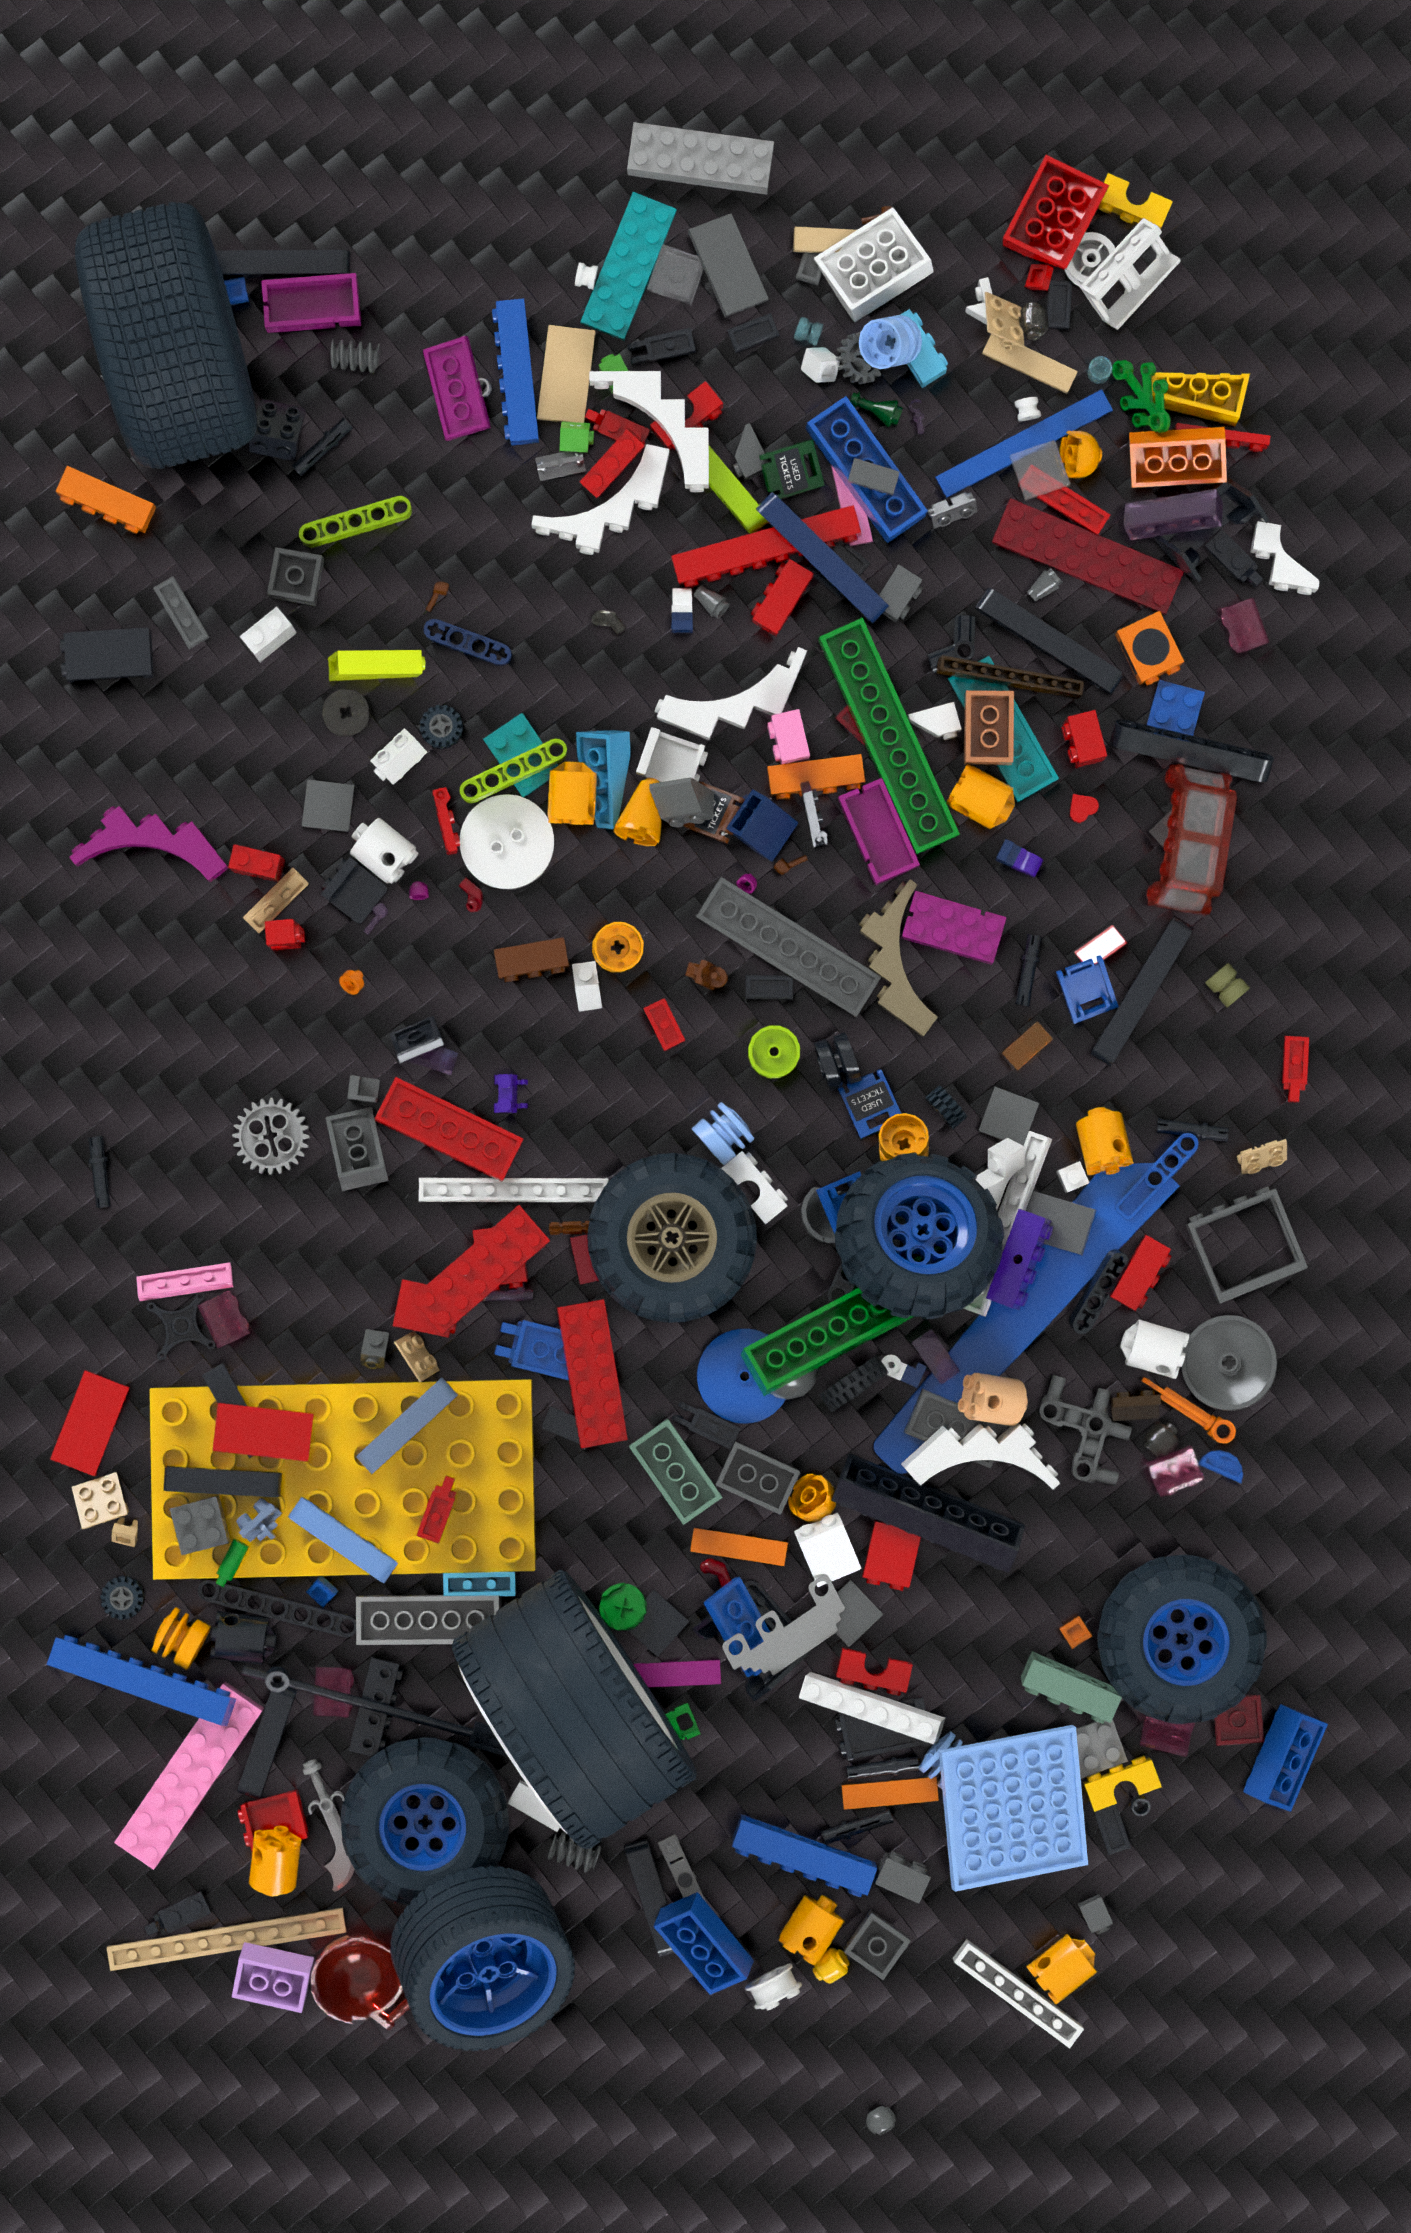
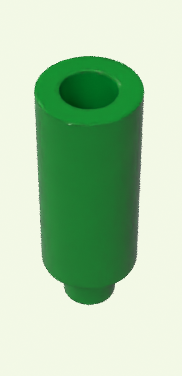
M233 1539L216 1572L219 1575L216 1584L224 1587L227 1580L232 1581L249 1548L248 1545Z

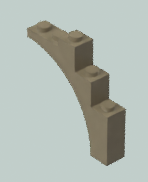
M910 879L907 884L902 882L894 892L898 895L893 903L888 900L880 911L884 914L882 917L876 912L871 916L866 914L859 925L862 927L860 933L882 949L880 952L875 950L868 959L871 963L868 968L890 984L889 988L884 986L876 996L880 999L877 1004L923 1037L938 1017L920 1001L913 991L901 961L899 936L902 916L910 896L917 887V884Z

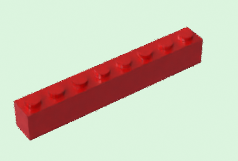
M854 505L801 519L830 548L835 547L837 542L844 541V544L857 541L858 537L862 536ZM773 527L672 555L671 557L679 585L690 588L699 585L698 581L704 579L712 582L721 579L722 574L730 573L731 576L743 573L744 568L753 566V569H759L767 566L766 562L776 560V563L789 560L791 555H803Z

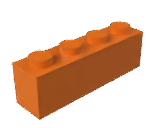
M69 466L66 467L56 489V493L61 496L59 500L72 506L74 502L82 505L81 509L92 515L98 512L104 515V520L112 524H116L117 521L123 523L126 530L135 534L138 531L146 532L156 509V506L149 501Z
M862 754L767 766L771 797L776 796V800L789 799L790 794L797 793L802 797L800 784L809 781L811 789L816 788V791L823 790V794L835 793L837 788L846 787L847 791L857 788L861 789L860 785L865 784Z

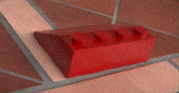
M1045 155L1003 237V246L1024 256L1067 270L1109 185Z

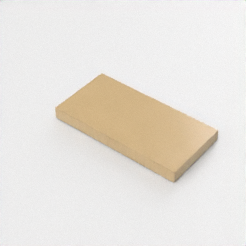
M554 325L548 326L537 419L584 423L589 389V372L591 371L596 333L594 330Z

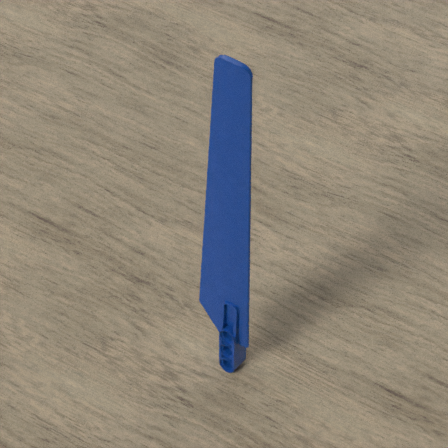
M1191 1133L1182 1134L1155 1163H1135L1119 1167L1120 1172L1107 1175L1106 1171H1102L1094 1175L1072 1202L1097 1210L1083 1256L1043 1244L1042 1248L1045 1249V1253L1041 1262L1037 1261L1034 1269L1037 1271L1036 1278L1033 1284L1028 1285L1026 1290L1029 1296L1025 1306H1021L1017 1310L991 1301L986 1317L978 1315L876 1438L874 1451L891 1469L899 1474L908 1473L901 1463L925 1442L904 1433L922 1388L958 1403L962 1398L964 1389L963 1379L966 1375L982 1373L1000 1376L1093 1278L1106 1254L1113 1249L1120 1250L1179 1187L1172 1177L1198 1150V1139ZM1184 1139H1191L1195 1146L1192 1150L1186 1151L1182 1149L1181 1142ZM1168 1156H1174L1178 1159V1165L1174 1168H1169L1165 1165V1159ZM1152 1173H1158L1162 1177V1181L1158 1185H1152L1149 1183L1148 1177Z

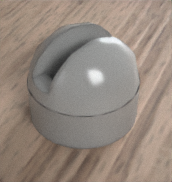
M478 378L481 390L487 384V387L482 392L483 397H486L491 393L492 385L487 379Z

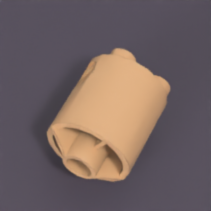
M982 1373L966 1375L963 1379L964 1389L962 1398L958 1402V1410L963 1412L967 1419L1007 1426H1015L1020 1422L1028 1405L1026 1388L1021 1380Z

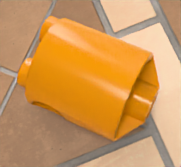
M564 761L553 770H550L548 823L594 825L597 773L583 762Z
M967 764L946 804L991 830L993 827L1006 822L1015 806L1014 788L975 766Z
M1105 1107L1094 1108L1088 1111L1087 1117L1080 1119L1076 1123L1087 1175H1095L1102 1171H1106L1107 1175L1120 1172L1119 1167L1133 1164L1122 1113L1111 1111Z
M275 1826L271 1830L255 1831L249 1876L250 1886L256 1891L272 1897L292 1892L296 1888L301 1838L288 1832V1828L285 1826Z
M822 1894L818 1901L804 1895L779 1935V1941L784 1944L783 1947L794 1954L798 1951L803 1955V1959L812 1965H815L817 1961L819 1962L844 1923V1919L834 1912L838 1904Z
M1068 1934L1026 1966L1034 1977L1039 1976L1036 1981L1044 1991L1050 1990L1047 1994L1056 2005L1097 1973L1094 1968V1957L1096 1955L1084 1939H1072Z

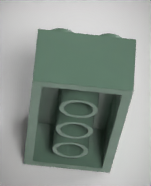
M666 1419L629 1445L683 1525L723 1498L669 1419Z
M1033 1651L1021 1675L1022 1686H1025V1691L1036 1696L1039 1693L1048 1696V1701L1060 1705L1061 1702L1067 1704L1069 1709L1075 1713L1082 1714L1086 1712L1092 1715L1091 1719L1102 1724L1105 1721L1111 1723L1122 1698L1112 1685Z

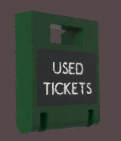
M806 440L759 455L760 460L770 458L771 462L761 464L768 492L778 490L779 494L775 495L779 499L825 486L813 440ZM805 454H808L813 472L812 476H808L803 457Z

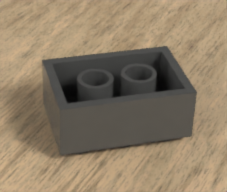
M735 1441L715 1485L781 1515L800 1474V1470Z

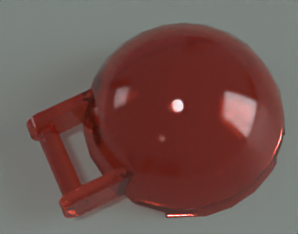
M368 1934L345 1935L330 1943L317 1957L311 1972V1993L316 2004L325 2014L335 2020L352 2024V2020H367L372 2017L384 2028L391 2030L395 2026L394 2022L410 2008L407 1999H405L389 2015L384 2013L404 1992L391 1959V1946L378 1937Z

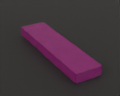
M720 1660L633 1663L648 1687L721 1684Z

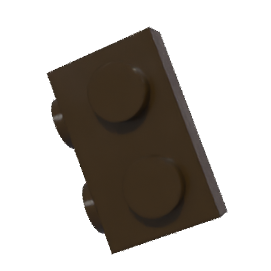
M1154 1390L1140 1391L1138 1396H1131V1392H1117L1116 1397H1110L1113 1421L1153 1419L1160 1416L1159 1405H1161V1395L1154 1394Z

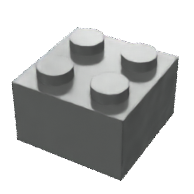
M275 547L267 591L269 598L316 606L324 565L323 556Z
M219 1495L170 1508L181 1555L231 1542Z
M892 1851L891 1854L885 1852L874 1876L875 1884L919 1904L931 1878L929 1871H927V1866L917 1861H913L911 1864L904 1859L905 1856L895 1851Z
M870 1909L843 1950L848 1956L884 1980L911 1940L908 1935Z

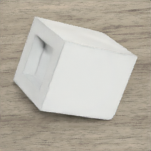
M825 347L806 348L801 370L816 383L833 382L836 379L840 361H837L836 356Z

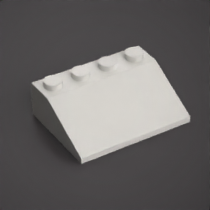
M894 208L889 209L814 257L821 272L854 322H857L934 272L931 259Z

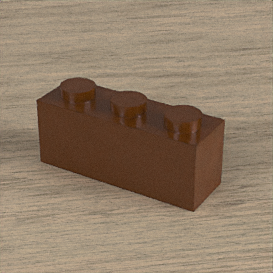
M564 937L494 950L499 979H504L505 982L519 980L518 976L528 975V978L542 976L541 972L551 970V974L565 972L566 967H569Z

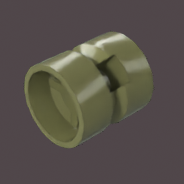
M1229 963L1205 982L1213 993H1220L1219 999L1226 1008L1250 988L1244 980L1235 978L1237 972Z

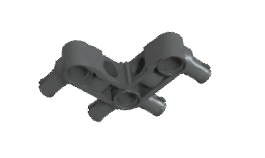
M1052 1375L1047 1395L1042 1397L1038 1413L1043 1420L1060 1427L1066 1425L1076 1428L1080 1432L1079 1446L1077 1452H1074L1072 1459V1475L1088 1483L1098 1481L1116 1486L1119 1473L1099 1467L1098 1461L1105 1437L1110 1435L1129 1440L1132 1427L1113 1422L1106 1412L1112 1391L1098 1388L1093 1408L1088 1410L1063 1403L1061 1395L1066 1378ZM1049 1404L1054 1405L1056 1408V1413L1051 1418H1047L1043 1413L1044 1407ZM1094 1417H1098L1102 1422L1100 1429L1093 1431L1089 1426L1090 1420ZM1081 1463H1086L1089 1467V1472L1086 1476H1079L1077 1474V1466Z

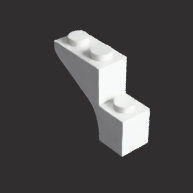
M1258 521L1255 524L1250 553H1255V557L1261 559L1273 557L1269 585H1274V589L1288 591V588L1297 589V593L1311 595L1312 592H1316L1319 587V580L1283 550L1280 542L1281 525Z
M1009 1138L988 1149V1169L977 1175L976 1181L984 1189L988 1188L997 1204L996 1210H998L1008 1181L1018 1170L1025 1166V1146Z

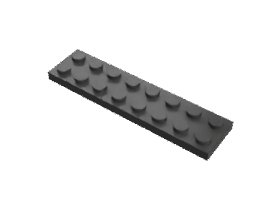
M720 877L696 916L702 922L854 1017H857L881 979V976L722 877Z

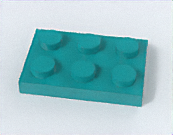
M523 713L483 739L499 764L543 744ZM533 755L529 758L528 763L533 767H537L541 764L542 759L538 755ZM555 764L514 784L520 795L525 798L547 783L550 770H553L558 765ZM512 765L508 768L507 774L511 777H516L521 769L516 765Z

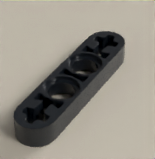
M1113 1249L1106 1254L1069 1318V1325L1077 1333L1086 1334L1091 1330L1129 1264V1259L1122 1251ZM1114 1258H1116V1259L1119 1258L1121 1261H1120L1119 1264H1118V1263H1115V1264H1114V1263H1113V1259H1114ZM1107 1269L1113 1270L1114 1274L1110 1273ZM1104 1276H1109V1284L1105 1287H1100V1279ZM1093 1296H1097L1098 1303L1096 1306L1088 1307V1300ZM1086 1309L1091 1314L1088 1315L1087 1313H1084L1083 1310ZM1084 1320L1085 1323L1083 1325H1078L1077 1321Z

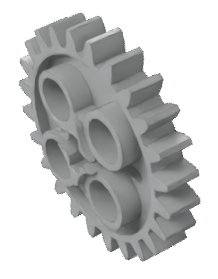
M270 1098L269 1104H266L265 1100L261 1099L259 1107L252 1102L253 1110L250 1111L244 1108L246 1116H238V1119L242 1122L241 1125H234L239 1130V1133L233 1134L232 1137L239 1138V1142L233 1145L234 1147H241L237 1155H245L243 1163L246 1164L251 1161L250 1169L252 1170L258 1165L259 1173H263L265 1168H268L269 1175H272L274 1168H276L278 1173L282 1174L283 1166L291 1170L290 1162L298 1165L297 1155L305 1156L301 1148H309L307 1144L303 1143L304 1139L310 1138L309 1135L303 1132L309 1129V1126H302L301 1124L306 1118L297 1117L300 1112L299 1109L291 1111L292 1103L283 1107V1099H280L277 1105L274 1098ZM279 1115H283L286 1119V1124L283 1128L278 1129L274 1125V1119ZM265 1116H269L271 1131L277 1133V1137L274 1138L278 1152L277 1157L273 1154L271 1141L265 1138V1136L269 1135ZM255 1121H260L263 1125V1130L259 1134H254L251 1131V1125ZM284 1138H289L292 1142V1147L289 1151L284 1152L280 1149V1141ZM261 1144H266L269 1148V1152L265 1157H259L257 1154V1147Z

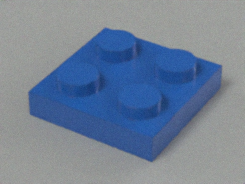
M1159 680L1147 725L1193 736L1205 692Z

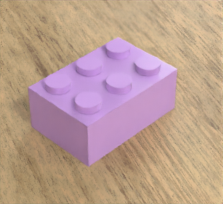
M244 1942L238 1961L232 1998L302 2013L314 1957Z

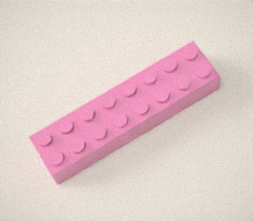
M224 1682L220 1688L230 1691V1696L236 1698L228 1726H220L200 1718L198 1719L114 1842L153 1870L164 1857L265 1709L227 1682Z

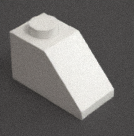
M954 702L908 714L907 716L911 724L936 738L952 739L957 737V733L961 731Z

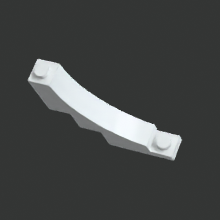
M661 371L589 372L590 386H594L595 389H608L609 385H613V396L615 399L639 408L654 419L666 432L679 455L684 473L685 489H690V492H704V488H709L708 428H685V399L661 400Z
M798 647L796 653L791 651L787 661V665L790 668L777 664L759 683L738 695L726 699L699 702L677 699L666 695L664 700L659 699L654 712L658 713L657 720L710 740L718 719L745 730L753 708L769 715L780 714L783 712L807 650Z

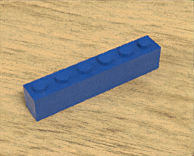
M524 299L496 301V309H492L493 323H498L499 332H494L496 346L501 347V355H497L498 370L503 369L504 378L499 379L501 393H505L506 402H502L503 416H508V425H504L505 439H510L511 446L539 443Z

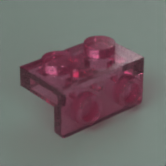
M1254 598L1221 609L1223 625L1228 628L1230 633V645L1237 653H1244L1269 643Z
M230 1291L198 1305L217 1348L249 1334L248 1322L245 1317L241 1316L238 1310V1301L234 1295H231Z
M1191 1446L1147 1463L1154 1486L1161 1497L1172 1495L1185 1487L1195 1486L1204 1480Z
M316 1667L315 1685L350 1694V1688L353 1686V1675L351 1670L346 1668ZM314 1695L313 1715L349 1717L352 1705Z
M1146 1716L1140 1746L1186 1757L1195 1723L1173 1724Z

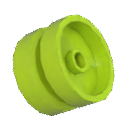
M767 1026L760 1029L752 1037L748 1046V1059L752 1068L759 1075L766 1078H781L788 1075L796 1067L800 1058V1045L796 1036L789 1029L782 1026ZM776 1047L778 1049L777 1056L770 1055L769 1051L771 1048Z

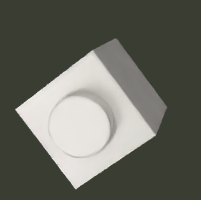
M1080 1161L1056 1171L1065 1193L1089 1183Z

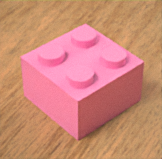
M800 710L771 715V722H768L767 727L770 739L775 738L776 745H773L775 761H780L781 764L809 761L810 753Z

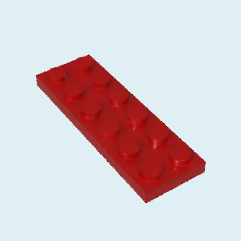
M395 1077L375 1117V1121L503 1182L523 1142V1138Z
M518 1205L411 1299L443 1335L546 1246L550 1239L524 1209Z
M604 1299L557 1307L580 1448L628 1440Z

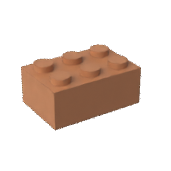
M966 691L964 765H1012L1014 747V691Z

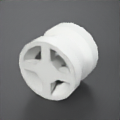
M580 262L576 273L575 286L585 285L593 290L598 266L588 267Z
M1028 397L1015 401V407L1019 411L1018 421H1029L1041 417V412L1037 409L1038 397Z

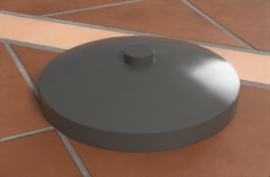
M1225 1315L1205 1321L1191 1333L1187 1346L1183 1349L1185 1358L1181 1368L1188 1388L1201 1402L1218 1410L1236 1411L1254 1405L1267 1394L1276 1377L1277 1355L1271 1339L1259 1325L1240 1316Z

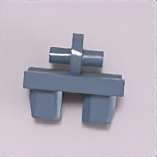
M260 1498L253 1506L259 1513L253 1520L246 1513L236 1520L241 1529L239 1531L240 1535L249 1542L253 1541L256 1537L261 1541L266 1536L273 1540L276 1536L272 1530L278 1526L275 1520L282 1514L279 1508Z

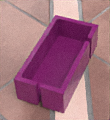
M356 273L261 280L263 302L265 305L263 306L264 320L267 333L336 328L335 323H339L340 327L362 326Z
M882 778L862 786L863 794H860L857 788L838 797V802L864 862L870 861L867 868L875 886L916 869L920 865Z
M915 891L908 912L913 917H907L901 938L992 965L1006 917L990 912H985L983 916L980 915V909Z

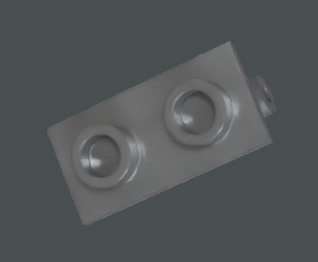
M565 451L535 458L540 481L586 472L582 452Z
M963 492L951 497L952 506H949L946 500L930 505L931 508L927 510L929 517L932 518L933 528L947 526L953 521L968 518L978 512L976 499L973 498L972 493Z

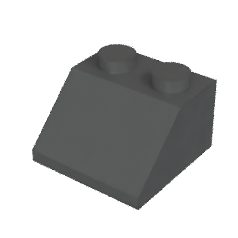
M689 777L649 784L659 816L662 820L669 823L670 826L682 827L685 823L701 824L704 823V820L714 818V792L693 778Z

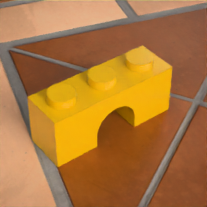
M1108 173L1104 183L1108 184L1109 188L1098 209L1108 214L1114 212L1120 215V219L1128 223H1133V221L1139 223L1145 218L1161 229L1173 201L1151 192L1144 204H1131L1126 197V190L1130 182Z
M1141 1756L1131 1760V1765L1123 1767L1122 1764L1109 1768V1773L1101 1775L1098 1772L1087 1776V1781H1084L1083 1784L1094 1812L1117 1804L1114 1797V1789L1121 1781L1132 1782L1139 1795L1161 1788L1162 1786L1152 1760Z

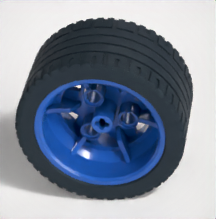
M482 1866L476 1867V1869L469 1868L466 1871L461 1870L456 1872V1874L445 1876L446 1878H441L435 1884L426 1887L425 1891L422 1890L417 1898H413L410 1902L411 1904L407 1905L404 1909V1913H401L392 1933L390 1944L391 1959L413 2017L419 2028L430 2039H434L439 2044L442 2043L443 2046H451L453 2049L458 2050L460 2048L464 2051L469 2049L471 2051H478L481 2049L483 2051L489 2050V2048L495 2049L499 2048V2046H506L511 2042L515 2043L520 2038L529 2036V2033H534L538 2030V2027L546 2024L547 2020H550L554 2013L561 2008L560 2005L565 2002L575 1975V1960L571 1947L548 1895L542 1886L533 1878H530V1876L517 1870L514 1871V1869H505L498 1866L497 1868H494V1866H487L486 1868Z

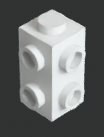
M404 728L370 761L376 767L374 770L376 775L382 781L387 778L394 785L409 769L421 760L427 751Z

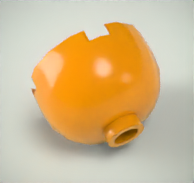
M1067 431L1066 433L1069 435L1062 438L1060 445V464L1065 462L1066 469L1062 470L1067 478L1086 477L1097 468L1102 459V450L1091 434L1083 431Z
M807 1474L801 1477L793 1487L792 1497L789 1496L788 1498L789 1508L793 1514L807 1522L822 1520L823 1517L831 1515L836 1507V1503L831 1501L835 1488L821 1475Z

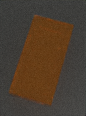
M1037 1021L1004 1050L1002 1054L1018 1071L1051 1042L1053 1038Z

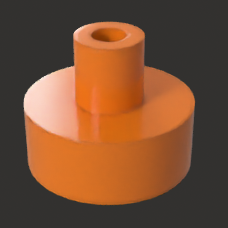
M347 970L339 978L341 987L349 994H357L364 987L363 973L359 970Z

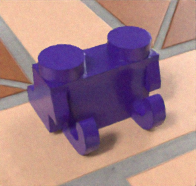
M513 1074L494 1075V1084L499 1085L498 1103H494V1113H517V1108H528V1103L517 1104V1085H528V1080H517V1075Z

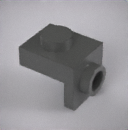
M366 1329L361 1351V1365L370 1369L384 1368L389 1340L388 1332Z

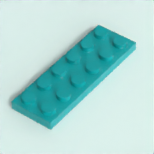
M632 193L580 321L581 324L620 340H625L677 209L638 193Z
M990 656L978 661L994 665ZM955 676L948 678L964 709L966 691H1009L1007 686ZM1014 700L1013 764L996 766L1006 784L1014 788V798L1018 803L1057 781L1059 778Z

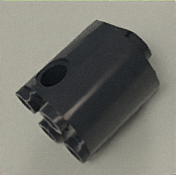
M217 1611L215 1625H218V1627L213 1626L211 1641H214L215 1645L212 1644L211 1659L263 1665L265 1659L272 1652H275L277 1633L270 1627L269 1617Z

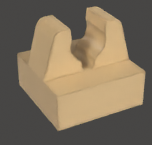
M120 1517L117 1523H114L112 1529V1542L135 1547L138 1522L133 1520L132 1526H125V1517Z

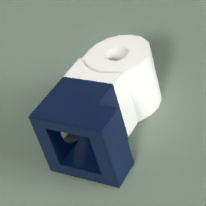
M673 588L672 633H693L691 588Z
M887 1355L881 1360L889 1372L887 1375L918 1388L927 1367L917 1363L916 1368L902 1363L895 1355Z

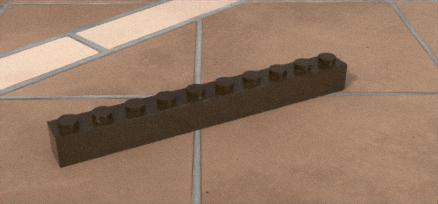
M943 655L938 659L936 672L938 674L1075 699L1082 696L1084 681Z

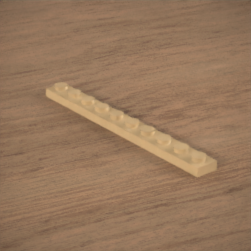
M343 1908L111 1945L107 1946L110 1971L242 1950L244 1942L267 1946L346 1933L347 1929Z

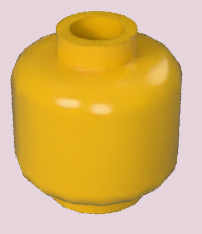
M829 1948L821 1960L817 1961L814 1965L813 1973L818 1980H824L826 1983L831 1984L847 1974L849 1960L841 1949Z

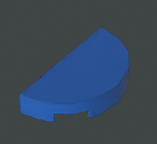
M1221 1450L1211 1451L1202 1456L1197 1463L1202 1467L1242 1483V1466L1237 1457L1229 1452Z

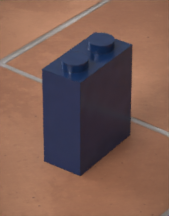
M752 789L726 829L757 854L773 862L798 822L769 798Z

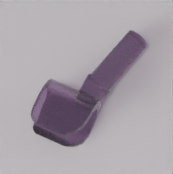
M379 903L372 909L376 916L364 930L367 935L381 919L387 916L388 909L383 903Z

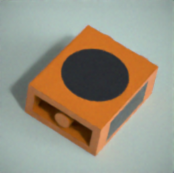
M1160 611L1116 632L1115 636L1139 685L1146 683L1149 686L1160 680L1158 676L1166 672L1169 676L1181 670L1180 666L1184 663V660Z

